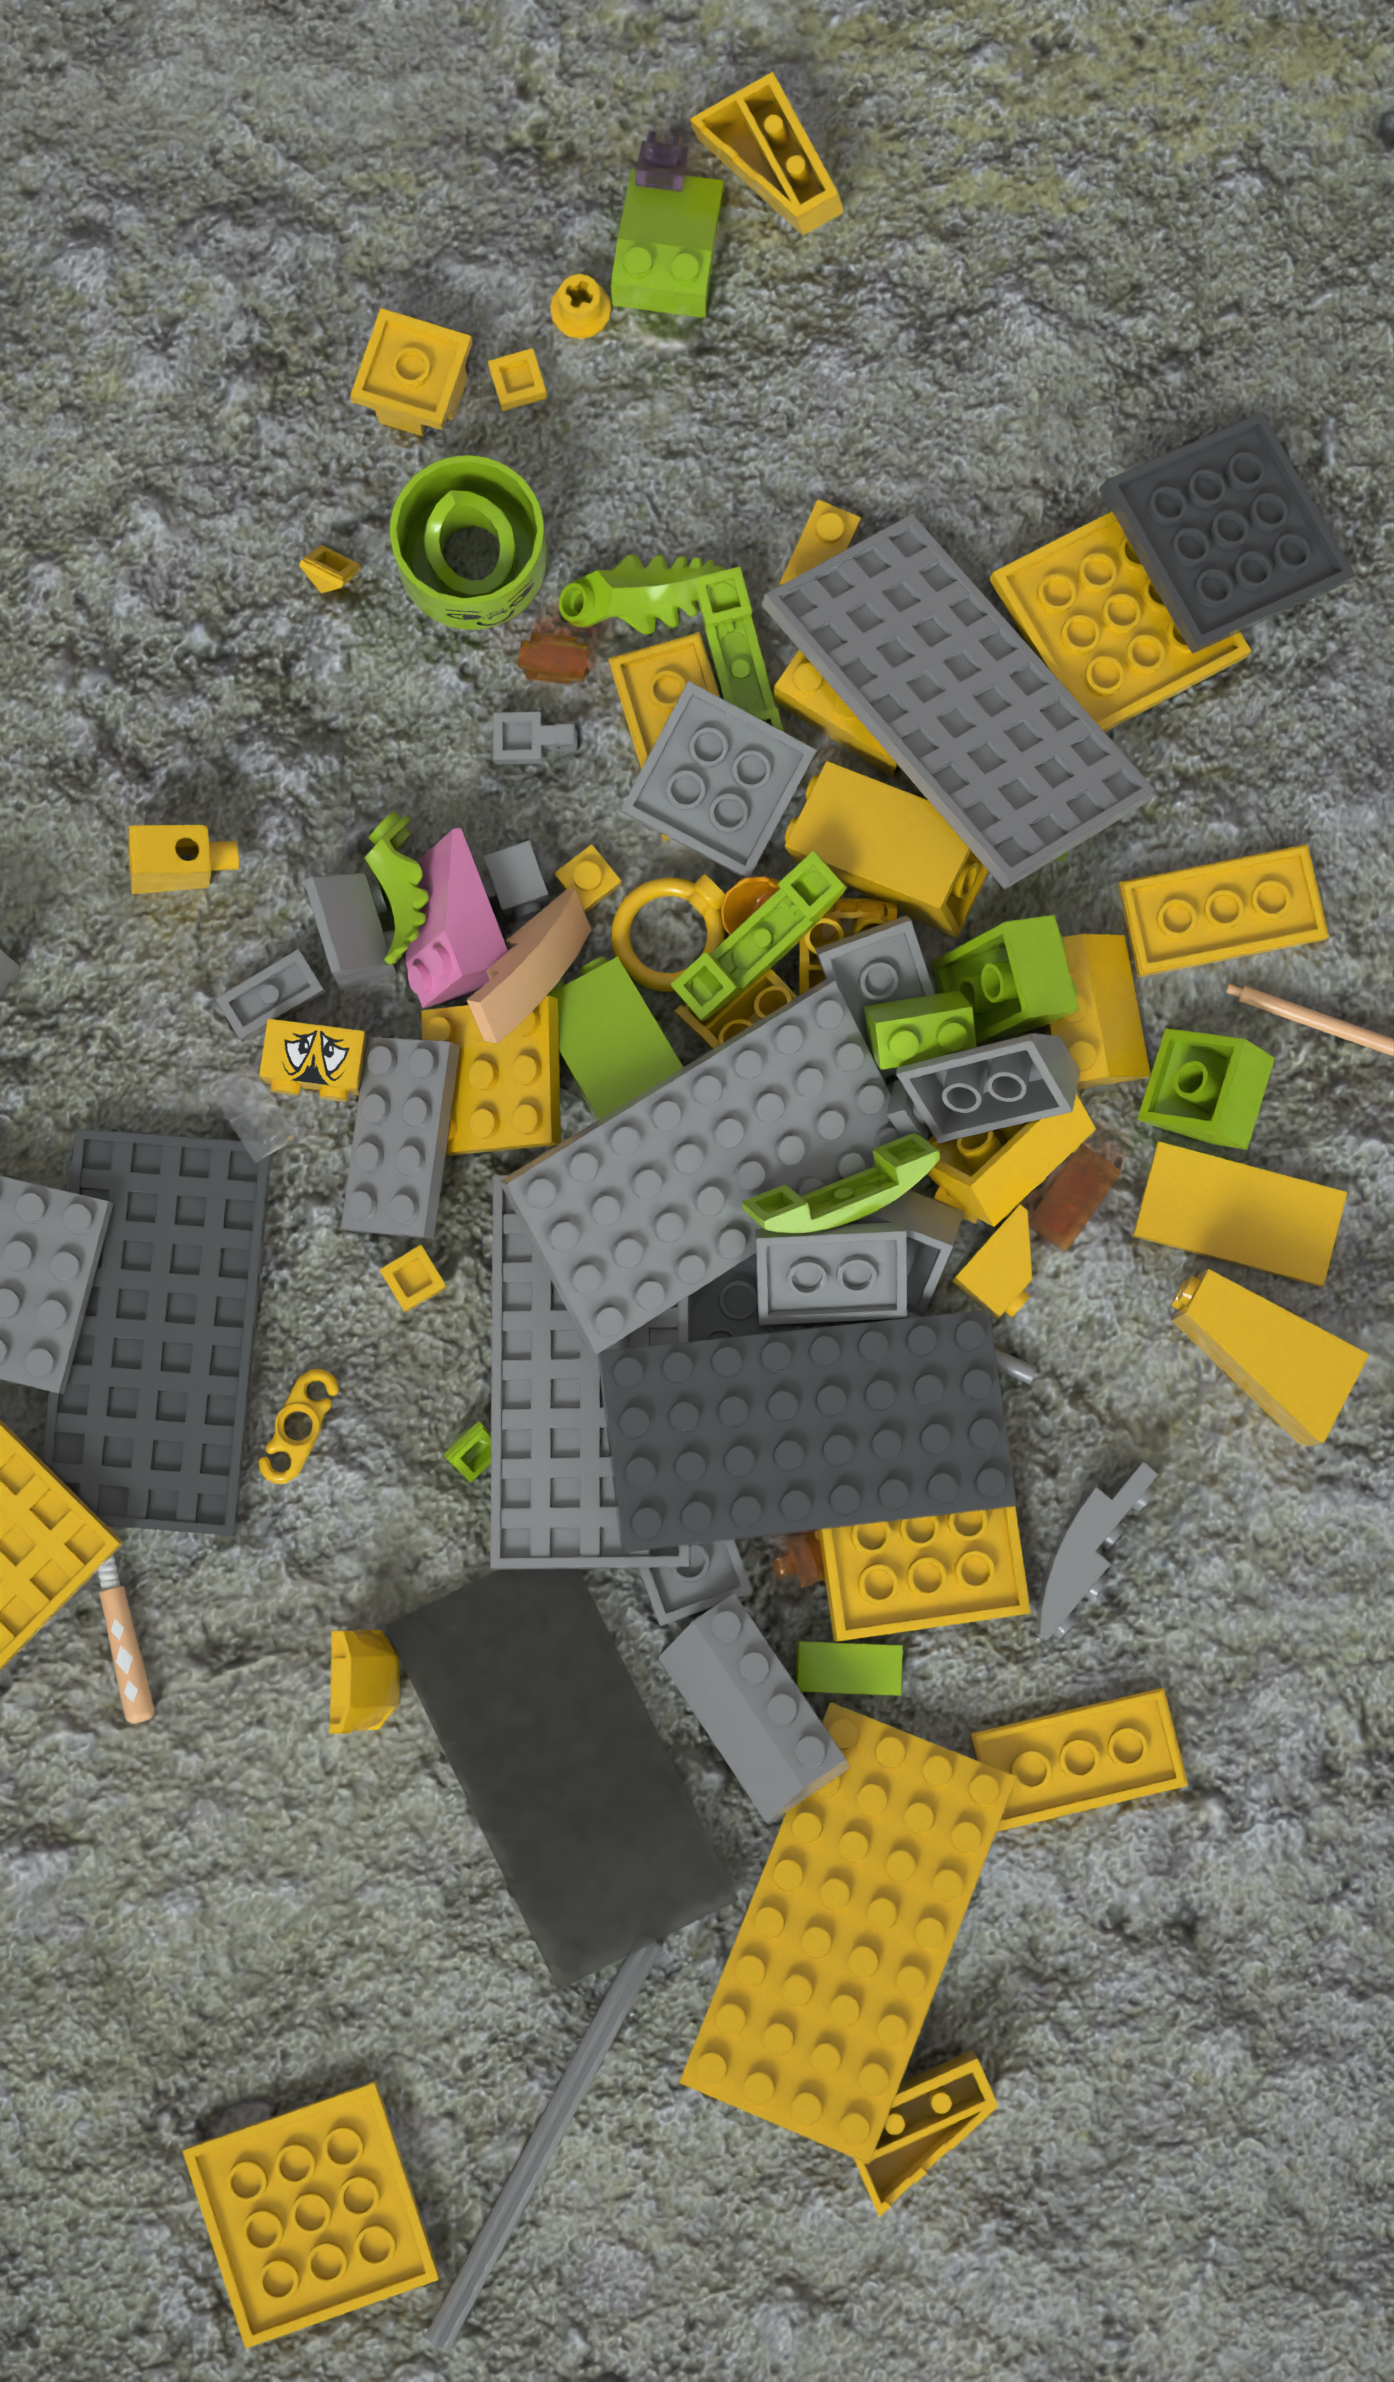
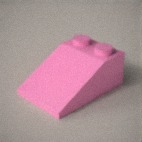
M461 827L452 829L417 861L423 871L419 888L428 892L429 901L420 910V912L426 914V922L418 928V938L408 945L406 966L408 968L410 987L418 995L422 1008L472 996L490 981L486 970L508 952Z

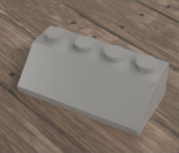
M735 1593L692 1621L658 1657L767 1824H770L851 1768Z

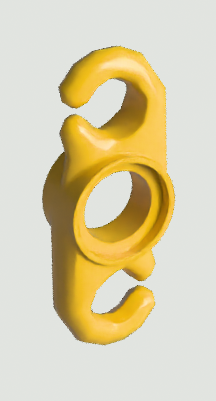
M312 1368L300 1375L282 1410L277 1415L274 1436L265 1446L266 1452L268 1454L285 1452L290 1457V1466L285 1471L278 1472L272 1468L268 1457H261L258 1461L260 1473L266 1480L274 1484H286L300 1474L316 1441L320 1437L324 1414L332 1406L331 1400L329 1398L319 1401L310 1399L307 1394V1386L313 1381H321L325 1384L329 1395H337L339 1391L336 1378L324 1369ZM304 1412L312 1420V1431L307 1438L296 1441L286 1434L285 1422L291 1414Z

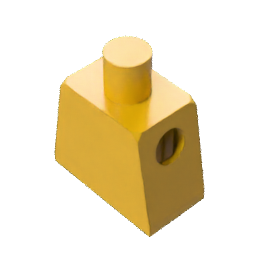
M206 825L128 826L131 894L210 887L211 871L239 870L237 841L209 842L208 826ZM188 854L193 856L195 859L191 861H185L181 859L179 856Z

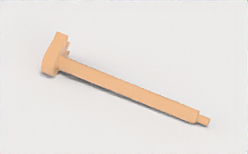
M1229 984L1226 993L1239 997V1002L1394 1057L1393 1038L1245 985L1243 988Z

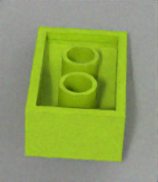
M631 168L611 279L612 306L701 318L706 317L724 180Z
M1055 915L1004 922L931 962L939 993L960 990L972 1005L977 1047L1053 1023L1079 1010L1076 1000V986L1070 976L1064 953V939L1059 932Z

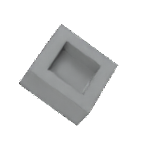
M894 1081L887 1116L901 1137L916 1132L927 1141L929 1127L901 1081Z

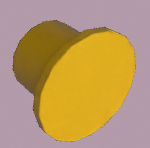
M576 274L566 278L552 296L550 311L552 321L559 331L568 337L584 339L593 337L604 329L609 322L611 305L609 296L593 278L588 275Z

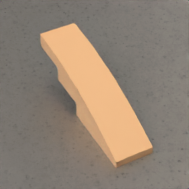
M568 888L505 941L509 951L486 970L490 981L467 999L484 1041L498 1044L556 986L580 952L591 931V927L575 889Z

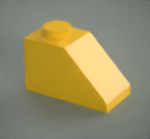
M1020 1204L952 1280V1283L983 1310L989 1309L990 1316L994 1320H997L1004 1312L1012 1318L1031 1296L1024 1290L1032 1281L1028 1210Z

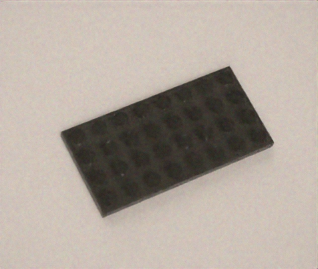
M579 1569L496 1570L385 1625L558 1990L739 1900Z

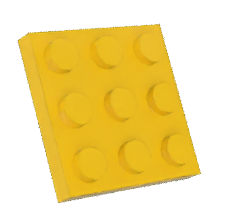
M546 996L498 1044L484 1041L469 1005L421 1011L422 1040L447 1041L460 1045L445 1156L552 1146L561 1143L558 998Z

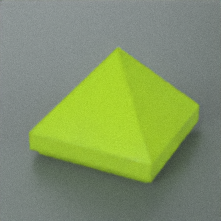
M480 1421L460 1433L443 1454L470 1483L491 1464V1432Z

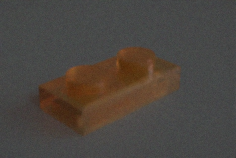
M1081 1144L1029 1218V1229L1066 1253L1122 1171Z

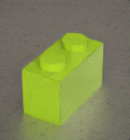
M960 990L864 1006L868 1047L880 1070L901 1067L977 1048L973 1007Z

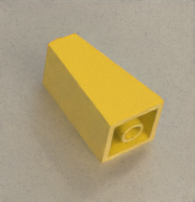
M826 761L821 773L815 774L809 782L806 791L807 801L800 816H795L787 827L785 834L786 844L784 847L793 860L799 864L812 851H815L846 887L871 899L896 903L897 911L958 939L989 875L987 868L928 800Z
M1210 1269L1196 1277L1191 1275L1187 1281L1183 1280L1170 1306L1177 1309L1171 1321L1297 1443L1304 1447L1324 1443L1369 1354Z

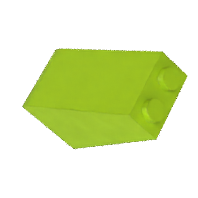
M618 956L608 962L605 957L591 961L580 969L581 977L566 985L563 980H559L556 986L547 994V996L558 998L559 1057L595 1121H598L683 1068V1065Z

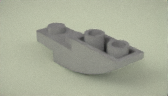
M1137 1463L1109 1497L1097 1487L1090 1488L1069 1518L1050 1556L1041 1584L1036 1611L1035 1634L1042 1640L1048 1641L1052 1635L1058 1639L1062 1638L1078 1618L1072 1612L1084 1596L1092 1601L1109 1581L1110 1578L1104 1572L1111 1563L1097 1553L1096 1550L1100 1545L1108 1550L1126 1528L1120 1523L1123 1517L1131 1508L1139 1512L1157 1491L1151 1484L1159 1474L1146 1463Z

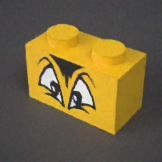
M267 1019L259 1077L265 1084H271L270 1091L275 1093L300 1095V1088L319 1090V1098L347 1102L349 1094L359 1096L368 1036L365 1031Z

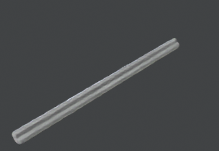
M641 1932L637 1935L427 2331L426 2339L438 2348L444 2350L451 2348L662 1950V1943L650 1934Z

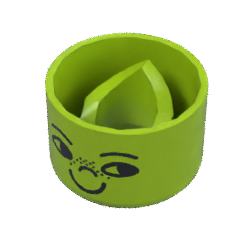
M463 455L448 457L428 465L414 475L402 489L395 502L390 520L392 551L407 594L426 615L452 628L482 630L511 620L520 614L534 599L542 585L547 568L548 557L542 511L534 492L514 470L498 461L481 456ZM469 527L486 529L494 534L500 543L499 560L493 572L482 580L470 581L458 576L447 565L442 555L444 544L449 536L460 529Z

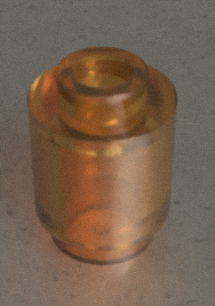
M532 631L530 641L521 640L518 669L526 670L527 680L571 686L573 681L585 682L589 644L578 643V637Z

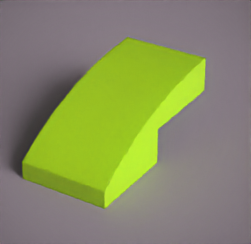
M796 1641L795 1684L801 1692L901 1696L903 1645Z

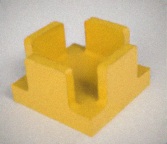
M380 308L350 395L352 403L375 410L379 423L419 436H423L426 426L443 431L446 420H454L467 382L465 365L472 346V337Z

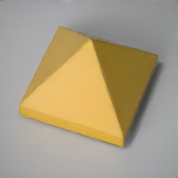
M319 545L301 560L299 565L320 593L342 588L360 573L362 567L359 563L324 545Z

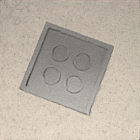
M688 681L624 801L620 812L733 873L747 878L751 876L817 750Z

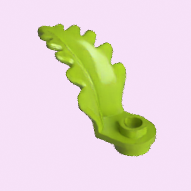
M633 554L626 555L612 570H596L566 585L559 597V610L563 618L575 627L588 628L610 617H619L640 633L648 635L655 631V618H659L670 628L677 627L679 625L678 608L682 609L689 617H695L699 611L695 604V601H698L693 579L724 571L725 568L723 566H715L712 559L707 560L703 566V561L700 557L693 558L687 567V558L685 556L678 557L672 567L668 568L663 555L654 556L649 565L644 568L638 556Z
M395 810L369 836L368 839L375 846L366 855L364 860L375 875L381 887L385 903L394 916V938L384 958L388 965L397 963L398 959L402 958L403 953L408 949V945L418 938V928L426 922V914L420 912V910L429 901L428 892L419 888V882L423 877L420 865L415 860L398 852L413 834L407 829L412 819L407 815L402 818Z

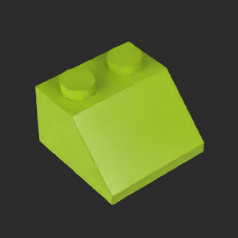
M1165 1028L1137 1120L1207 1144L1248 1150L1275 1057L1244 1038Z

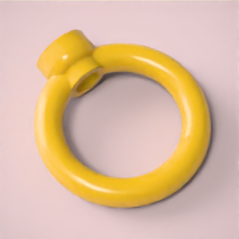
M703 874L695 883L674 877L648 881L631 891L619 905L611 929L612 948L615 957L618 956L628 975L636 983L655 991L675 992L670 984L686 970L683 969L673 973L655 971L644 965L633 951L630 940L632 922L638 911L654 899L666 896L685 899L704 918L707 928V940L702 954L705 951L712 953L726 939V931L723 928L721 906L725 894L706 874Z

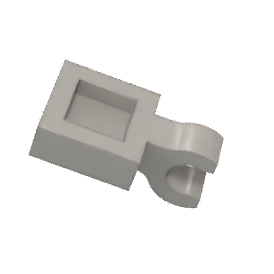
M541 712L493 713V761L495 765L543 763V749L557 752L578 751L577 731H575L574 724L543 726Z

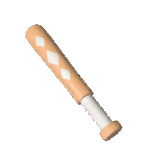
M112 1555L98 1570V1577L102 1587L99 1596L106 1622L124 1715L129 1723L134 1724L150 1720L154 1716L155 1709L125 1587L120 1584L115 1558Z

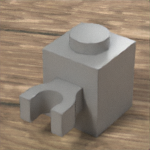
M529 840L483 856L490 877L482 879V884L489 902L499 901L505 920L515 917L517 922L532 919L543 910L542 907L550 904L549 895Z

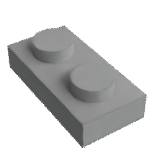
M297 949L217 997L216 1001L243 1043L265 1030L267 1019L281 1020L326 992L301 951Z

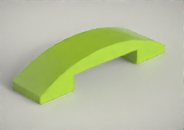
M741 567L694 578L703 625L722 699L784 732L778 708L775 707L752 619L753 612Z
M812 851L777 884L780 889L712 953L705 951L670 984L701 1021H705L721 1010L771 969L820 921L847 889L845 884L815 851Z
M914 1132L872 1149L875 1166L802 1196H799L784 1184L742 1201L743 1211L765 1230L775 1232L806 1233L842 1226L876 1212L906 1193L940 1160V1153L937 1148Z

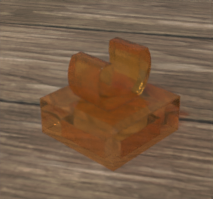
M818 1530L786 1540L790 1555L771 1561L777 1580L797 1574L802 1588L825 1580Z

